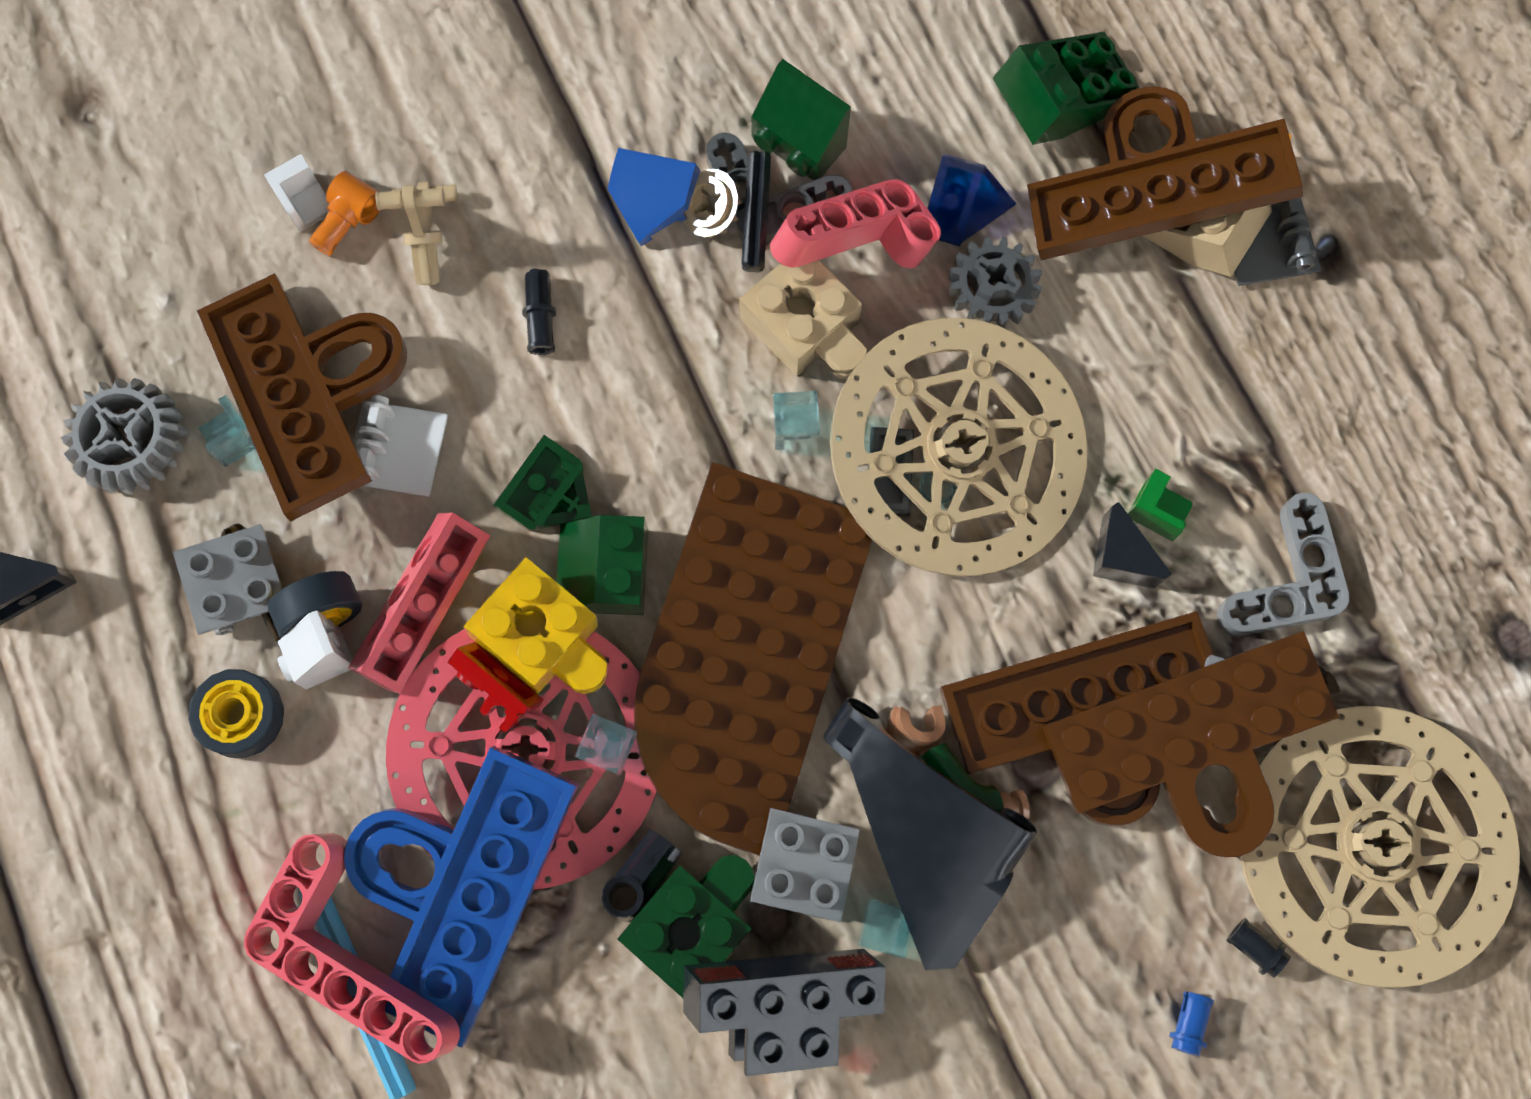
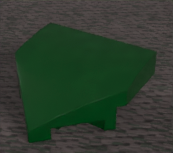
M543 435L495 501L493 507L528 531L558 526L592 517L582 462L559 444Z

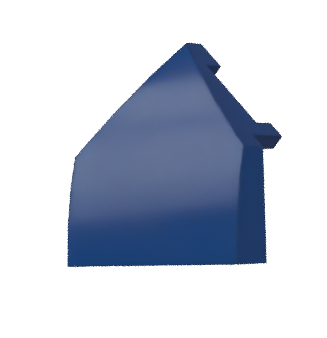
M618 148L607 189L640 246H643L653 240L651 238L652 235L675 221L681 223L687 220L683 212L689 208L700 169L696 163Z

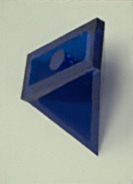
M944 153L927 209L941 229L939 241L960 247L961 243L1017 203L985 165Z

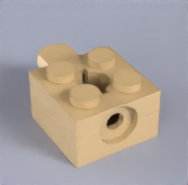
M819 260L795 268L787 267L780 263L739 298L740 319L797 377L819 359L835 376L840 379H847L858 362L866 355L867 349L865 344L851 331L859 324L862 303Z

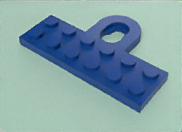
M496 746L489 748L454 830L407 809H385L363 819L354 828L347 840L344 853L347 876L354 888L363 897L414 921L390 977L450 1014L459 1026L460 1037L457 1046L461 1048L467 1043L579 786L574 781ZM386 844H394L400 847L410 844L422 846L429 851L434 859L435 871L433 879L426 887L421 888L409 887L396 881L392 873L383 868L379 862V852ZM387 1001L385 1012L397 1017L394 1005ZM426 1026L425 1031L436 1036L435 1031L431 1027Z

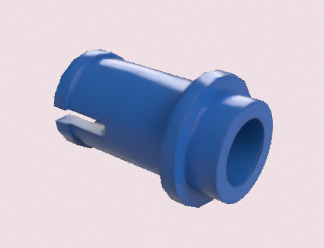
M1184 991L1176 1030L1169 1034V1037L1173 1039L1171 1048L1200 1057L1201 1049H1207L1208 1045L1203 1040L1214 1000L1196 993Z

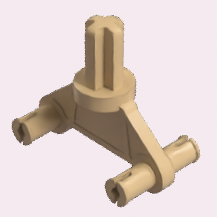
M429 181L418 182L417 187L416 185H403V188H392V191L376 192L375 198L378 211L383 209H405L412 232L403 233L404 245H411L416 284L434 285L439 283L440 273L436 243L442 242V233L440 230L431 231L432 207L445 206V202H458L456 184L431 186Z

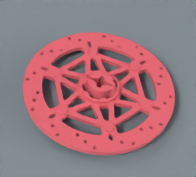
M464 629L436 647L411 674L395 704L386 741V768L396 808L413 811L454 830L455 827L444 818L430 795L423 772V762L426 759L442 760L465 806L469 793L456 768V763L462 762L482 767L490 747L496 746L503 750L514 749V747L522 746L523 739L528 738L533 747L547 751L529 756L528 761L538 766L544 767L547 762L554 761L549 771L558 775L568 771L593 770L592 775L575 801L570 804L555 839L556 848L549 852L533 890L558 886L585 876L606 863L629 842L641 826L656 795V790L648 776L641 775V771L645 770L641 762V756L639 759L626 758L627 753H638L640 755L634 730V701L640 673L632 662L603 636L593 631L585 640L605 658L609 659L607 663V678L604 684L613 694L623 714L628 738L624 742L609 741L586 694L575 692L556 675L548 683L551 687L542 696L544 699L542 704L525 713L521 720L537 721L536 725L544 731L550 729L557 742L546 741L540 731L530 726L516 727L509 731L504 739H497L502 732L499 727L506 717H499L497 707L492 713L488 714L491 723L489 729L459 732V727L479 698H484L485 701L489 696L485 691L481 692L479 689L472 690L444 732H429L426 729V725L433 706L445 688L457 677L458 671L449 665L447 661L457 648L475 642ZM444 650L446 654L441 656L440 652ZM622 664H626L628 666L627 669H623L621 667ZM435 669H439L438 674H434ZM436 687V691L432 693L431 688ZM562 690H566L568 696L558 719L552 720L543 714L542 710ZM628 698L629 701L627 703L622 702V699ZM575 703L581 705L595 733L594 739L563 731ZM402 705L406 706L404 711H401ZM405 725L410 726L408 730L404 729ZM483 739L486 741L485 755L483 757L454 751L455 743ZM412 742H424L425 744L423 748L411 747ZM572 744L593 749L598 752V756L591 759L566 761V746ZM505 750V751H507V752H510V753H512V754H514V755L520 757L518 754L513 753L511 750ZM608 768L623 769L626 774L614 804L593 829L587 833H582L575 821L577 813ZM397 772L399 776L395 779L393 775ZM408 787L412 788L411 793L406 792ZM646 790L651 791V794L649 796L645 794ZM422 799L427 800L425 805L421 804ZM620 808L622 812L621 814H616L615 810ZM614 827L619 828L618 833L613 832ZM570 840H573L578 848L576 854L572 853L568 845ZM608 846L613 847L612 852H607ZM562 862L566 864L565 869H561L560 864ZM547 876L551 877L550 883H546L545 878Z

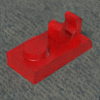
M476 642L457 648L447 661L449 665L458 671L457 677L461 682L472 689H479L481 692L485 691L489 695L480 707L481 714L486 716L492 713L497 706L505 708L506 717L499 727L503 732L514 728L525 713L539 707L544 701L540 695Z

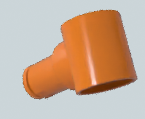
M347 171L340 172L332 180L326 193V200L329 203L326 209L329 212L308 242L324 255L331 257L350 228L355 229L359 223L367 225L377 217L380 210L378 211L376 206L375 194L378 190Z

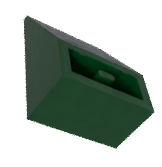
M1105 32L1019 45L993 77L994 82L1032 145L1063 139L1104 119L1115 101L1128 92L1139 89L1135 76L1127 69L1116 51L1115 44L1107 37Z

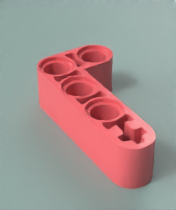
M889 179L794 209L788 214L772 239L770 251L779 263L795 268L879 240L890 257L898 265L911 269L919 266L941 236V229L909 184L902 180Z

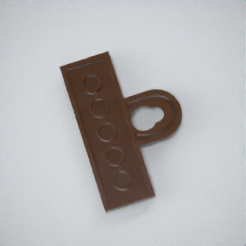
M1157 86L1143 87L1128 92L1115 101L1108 110L1104 120V133L1110 163L1027 184L1037 249L1041 261L1303 197V185L1285 118L1196 141L1190 111L1184 98L1171 89ZM1154 114L1159 118L1160 124L1170 130L1171 137L1168 143L1157 151L1148 153L1136 151L1129 144L1130 137L1135 131L1134 123L1141 116Z
M275 273L197 310L282 512L290 522L372 482L341 412L386 390L402 374L407 361V347L402 335L393 322L379 314L357 313L342 318L306 336L287 293ZM361 342L371 344V355L366 360L360 362L357 369L351 375L342 379H329L325 377L326 363L333 355Z
M1198 611L950 683L941 686L940 693L965 770L970 775L1051 751L1042 726L1202 668L1205 665L1206 658L1213 655ZM1160 784L1087 810L1081 814L1090 821L1104 826H1122L1135 822L1145 816L1154 806L1159 795Z
M1301 631L1042 727L1075 813L1085 812L1163 783L1178 824L1189 842L1199 850L1210 855L1239 857L1252 852L1265 841L1274 820L1273 799L1253 749L1340 717L1305 632ZM1218 765L1224 767L1231 772L1236 781L1237 791L1234 802L1237 811L1236 816L1229 823L1222 824L1214 820L1210 811L1200 805L1196 796V779L1200 772L1208 766Z

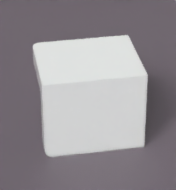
M301 154L264 174L299 232L323 220L329 211L326 208L329 203H327L326 194Z

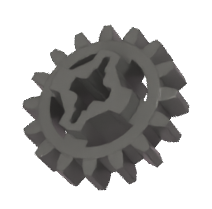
M988 236L985 237L982 248L971 242L968 244L967 255L963 253L957 254L954 263L956 267H951L948 280L953 282L950 284L948 295L952 297L959 296L954 306L956 311L966 308L969 311L967 319L979 317L982 321L988 323L996 321L997 325L1005 328L1008 318L1014 323L1019 324L1024 316L1023 311L1026 313L1033 311L1036 304L1033 299H1038L1042 287L1036 284L1039 282L1042 272L1041 270L1030 269L1035 261V256L1029 255L1023 258L1020 255L1023 248L1021 243L1010 249L1007 247L1008 240L1006 237H1002L999 245H993L992 240ZM1014 271L1018 273L1021 281L1016 278ZM995 280L998 281L995 286L991 285ZM968 284L974 288L975 296L971 293Z

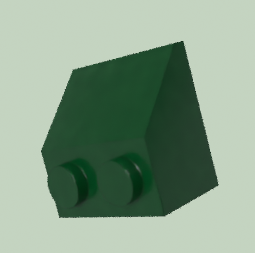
M782 59L776 66L751 116V136L761 150L769 154L774 152L786 161L787 166L800 177L807 176L814 181L820 179L847 148L851 106Z
M598 515L561 524L556 582L594 614L644 616L648 527L645 517Z

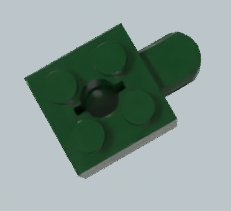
M727 855L721 857L701 881L698 882L685 869L679 866L617 940L683 998L684 965L726 961L751 931L752 928L733 912L753 889L755 876L752 867L747 860L739 856Z

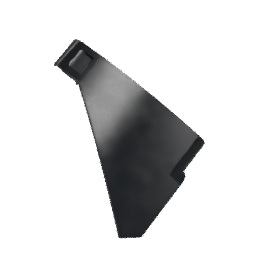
M847 697L825 731L823 738L827 744L850 764L876 844L924 969L956 968L1006 892L1013 878L1014 868L1037 835L1038 830L1031 821L1020 813L1009 808H1002L998 812L952 782L893 739L883 728L881 717L873 708L858 699Z

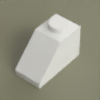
M317 610L307 614L278 641L283 654L278 657V663L284 677L288 682L293 680L294 683L306 690L350 671L348 667L353 658L341 628L335 626L331 620L326 619Z

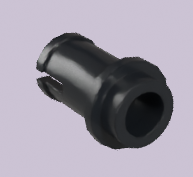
M1246 918L1236 925L1226 939L1229 944L1235 946L1260 967L1258 972L1261 975L1268 973L1272 978H1275L1291 958L1285 952L1286 946L1283 943L1276 945L1249 923V920Z

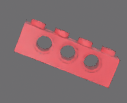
M453 512L438 513L348 669L386 690L400 694L490 535Z

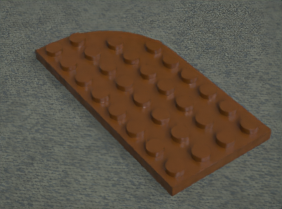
M715 462L711 463L640 673L634 701V730L641 762L656 792L659 793L678 817L695 831L716 842L760 856L770 808L785 812L789 810L872 539L859 526L846 507Z

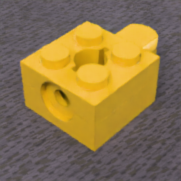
M527 557L523 559L464 625L468 636L473 641L478 643L537 694L542 691L555 675L575 692L581 694H590L597 691L603 686L607 678L608 668L605 657L585 641L598 627L596 615Z

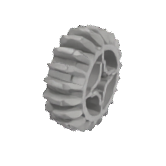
M116 377L112 388L105 382H99V393L95 395L90 391H83L84 398L87 401L82 406L71 404L72 410L77 414L76 417L63 420L65 427L72 432L60 437L63 440V444L69 447L64 455L69 462L74 464L72 467L73 471L81 478H85L86 482L92 487H102L103 490L111 494H116L120 488L125 494L133 495L136 484L143 490H150V478L156 477L159 481H166L165 473L162 470L166 465L172 468L178 467L177 461L172 458L173 453L185 452L184 445L177 441V439L187 435L186 429L179 424L184 418L182 413L177 408H174L175 401L168 394H162V390L158 386L151 383L146 386L141 379L133 378L128 383L123 378ZM132 408L124 414H115L121 410ZM118 426L127 434L126 438L132 443L131 446L122 438L123 434L118 430ZM153 434L152 439L148 445V440L150 436ZM126 457L135 458L132 461L124 464L109 465L113 461L118 463L120 460Z

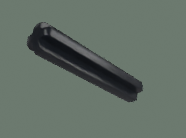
M752 151L748 155L741 261L742 269L746 272L759 273L765 267L771 155L766 151Z

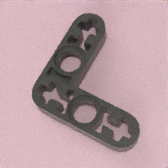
M726 132L713 136L706 147L709 169H718L730 174L729 176L734 182L743 181L747 183L748 155L740 139ZM725 148L728 153H732V166L734 169L729 172L724 157L718 155L719 149ZM829 175L769 197L766 245L771 243L786 219L783 213L786 205L793 202L800 203L803 206L813 204L810 196H814L815 203L826 200L827 191L833 190L835 195L851 192L852 187L848 180L842 176ZM746 197L740 198L743 203L737 206L735 213L738 220L733 221V225L742 242Z

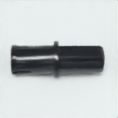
M534 268L525 274L526 307L522 309V315L527 319V352L529 351L533 355H547L555 351L552 318L556 316V308L552 306L550 273L544 269Z

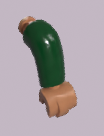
M942 705L932 706L923 716L926 732L917 730L912 725L910 712L902 706L900 708L895 706L891 710L887 719L886 732L917 757L920 756L919 758L996 811L1000 812L1002 808H1009L1029 820V802L1023 790H1014L1009 795L1007 792H999L993 785L985 786L975 782L963 769L945 743L939 744L938 740L942 737L945 730V716Z

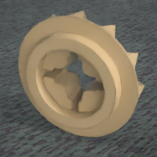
M718 169L700 171L689 208L683 212L687 218L683 222L692 233L713 238L714 235L727 233L729 224L738 220L735 213L737 206L743 202L737 193L739 185L731 179L730 174ZM709 194L719 198L715 203V213L706 210L710 205Z

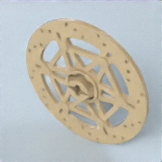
M939 318L926 320L898 330L880 341L858 362L847 378L834 408L830 433L831 462L840 494L859 526L873 541L895 558L921 570L946 576L967 577L992 574L1015 566L1042 550L1060 532L1073 513L1084 485L1087 469L1088 450L1083 417L1078 402L1061 372L1047 356L1023 337L1003 327L976 319ZM983 346H986V347H987V352H986V356H985V357L982 356ZM965 352L969 356L966 369L922 379H913L905 370V365L911 361L934 353ZM995 363H1000L1007 367L1028 385L1043 408V414L1029 415L992 376ZM884 368H887L894 377H891ZM955 381L961 383L951 407H948L926 390L929 387ZM973 383L978 384L977 411L963 407L965 398ZM881 388H885L895 398L894 407L882 451L868 453L864 445L867 416L878 391ZM989 391L1010 410L1015 419H988ZM912 396L917 397L935 410L937 416L930 422H927L912 401ZM904 410L920 431L921 436L901 445H896L895 438ZM948 419H958L957 422L944 430L936 438L935 442L933 441L934 433H937L948 422ZM1058 421L1060 426L1051 427L1050 422ZM1021 429L1023 435L1001 445L998 443L995 430ZM1049 439L1053 443L1051 476L1038 504H1034L1025 495V488L1037 441ZM955 440L957 444H965V446L973 444L965 452L962 448H946ZM1018 447H1023L1024 452L1015 482L999 460V456ZM921 448L925 460L924 463L899 464L896 462V457L913 449ZM986 451L985 459L972 469L973 473L961 474V470L968 468L979 460ZM866 465L869 467V470L860 472L857 470V467ZM993 470L1008 492V495L1004 496L983 480L984 475ZM904 474H932L930 502L904 478ZM889 477L927 516L923 532L905 523L889 508L874 485L875 479ZM943 481L957 486L946 511L941 509ZM969 485L993 501V505L965 512L959 511ZM1005 512L1015 523V527L1009 532L989 540L968 543L951 540L952 528L956 523ZM1027 515L1035 521V525L1027 519ZM934 537L938 539L936 549L932 548Z
M1356 706L1338 709L1337 712L1341 716V720L1338 718L1278 740L1259 763L1273 799L1274 820L1269 834L1275 835L1276 840H1265L1252 852L1240 856L1248 889L1260 913L1276 935L1294 953L1327 974L1348 982L1380 988H1404L1437 981L1455 973L1481 954L1501 929L1512 907L1517 890L1520 865L1518 834L1512 811L1504 792L1487 765L1467 744L1446 728L1414 713L1395 708ZM1319 741L1325 747L1326 754L1322 751L1321 747L1319 746ZM1359 741L1384 742L1408 749L1411 752V757L1405 767L1351 764L1347 762L1341 752V746L1346 743ZM1431 748L1433 750V754L1431 755L1430 759L1427 760L1426 755ZM1312 761L1317 765L1322 778L1294 825H1283L1278 821V813L1283 797L1295 776L1305 765ZM1439 769L1454 782L1466 799L1477 825L1478 834L1476 837L1462 835L1432 784V780ZM1358 775L1392 776L1396 781L1381 799L1377 801L1359 780ZM1341 779H1344L1362 801L1360 807L1354 810L1349 809L1340 784ZM1411 783L1414 789L1404 814L1395 808L1392 803ZM1327 791H1330L1340 821L1312 825L1310 821ZM1424 797L1427 798L1439 818L1445 833L1421 828L1416 825ZM1372 813L1383 815V820L1363 823L1353 829L1356 823L1373 817ZM1335 833L1337 836V849L1332 850L1309 844L1307 837L1310 835ZM1375 838L1376 841L1392 845L1393 847L1382 850L1379 847H1374L1373 844H1365L1364 841ZM1425 839L1448 845L1450 851L1446 854L1422 856L1420 840ZM1482 848H1489L1492 850V854H1483L1481 850ZM1257 851L1260 853L1259 857L1256 855ZM1280 852L1295 854L1324 905V910L1317 921L1312 920L1305 913L1290 892L1279 865L1278 855ZM1311 856L1336 861L1341 864L1332 893L1329 892L1317 871ZM1403 862L1401 866L1385 871L1384 877L1373 874L1374 868L1397 866ZM1445 864L1446 870L1430 899H1428L1417 868L1420 866ZM1463 864L1477 865L1479 877L1473 896L1462 915L1446 930L1437 918L1436 913ZM1252 870L1255 872L1254 876L1251 874ZM1353 875L1364 883V887L1349 905L1345 907L1342 901L1350 877ZM1404 879L1408 880L1417 905L1416 911L1409 906L1395 889L1396 883ZM1380 888L1399 911V915L1363 914L1361 908ZM1281 892H1282L1283 895H1284L1283 898L1280 897V893H1281ZM1352 923L1403 926L1411 929L1417 944L1413 948L1398 951L1369 950L1346 942L1345 934ZM1326 931H1329L1330 935L1327 941L1323 943L1322 938ZM1287 932H1290V938L1287 937ZM1432 938H1435L1436 942L1438 943L1439 950H1437L1435 945L1433 944ZM1334 954L1337 956L1336 960L1333 959Z

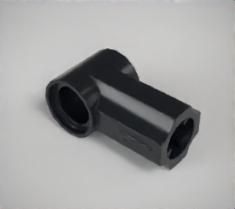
M650 829L615 877H612L605 884L602 890V902L607 912L619 921L629 922L633 920L678 861L682 852L667 839ZM623 886L633 888L637 893V900L634 906L626 911L615 909L612 905L614 892Z

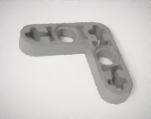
M1311 493L1296 494L1282 506L1280 511V522L1297 582L1240 592L1228 597L1222 602L1217 611V621L1226 633L1233 636H1243L1328 620L1342 613L1347 608L1349 603L1347 584L1325 506L1316 495ZM1299 505L1303 511H1310L1312 517L1306 521V526L1303 518H1295L1293 514L1299 508ZM1306 530L1308 534L1315 530L1318 535L1312 534L1302 540L1299 539V536ZM1315 545L1323 551L1325 555L1323 566L1313 567L1305 561L1303 557L1305 546ZM1326 572L1329 573L1330 577L1322 582L1320 579L1314 582L1310 580V577H1318ZM1323 590L1325 594H1333L1335 602L1329 605V609L1325 602L1318 603L1316 596L1323 592ZM1284 595L1292 601L1294 611L1291 617L1282 618L1274 613L1272 609L1274 596ZM1236 604H1238L1239 609L1242 611L1251 610L1260 605V614L1248 617L1243 621V625L1238 618L1232 619L1230 616V612L1236 608Z

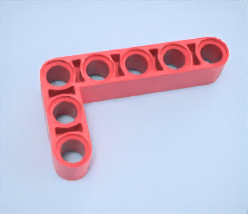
M335 833L304 835L292 846L246 931L244 948L247 955L257 964L410 1061L418 1064L428 1063L450 1053L457 1046L460 1037L459 1026L450 1014L313 929L345 871L344 853L347 841L341 835ZM320 844L325 850V860L322 866L316 859V851ZM296 887L302 893L300 907H297L294 902L293 894ZM273 930H275L279 936V946L277 950L273 947L271 943V934ZM311 953L316 956L318 961L316 974L309 967L308 960ZM349 977L357 985L355 998H352L347 991V980ZM387 1001L391 1002L396 1009L397 1017L395 1023L389 1021L385 1014ZM426 1026L431 1027L435 1031L437 1036L435 1048L430 1047L425 1041L424 1031Z

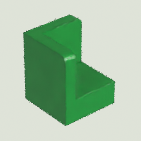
M1155 468L1145 480L1128 515L1133 521L1173 542L1187 524L1184 521L1193 504L1190 500L1167 489L1166 486L1171 476Z

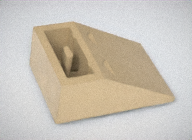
M1271 205L1144 235L1143 237L1192 266L1231 277L1268 219L1272 209Z

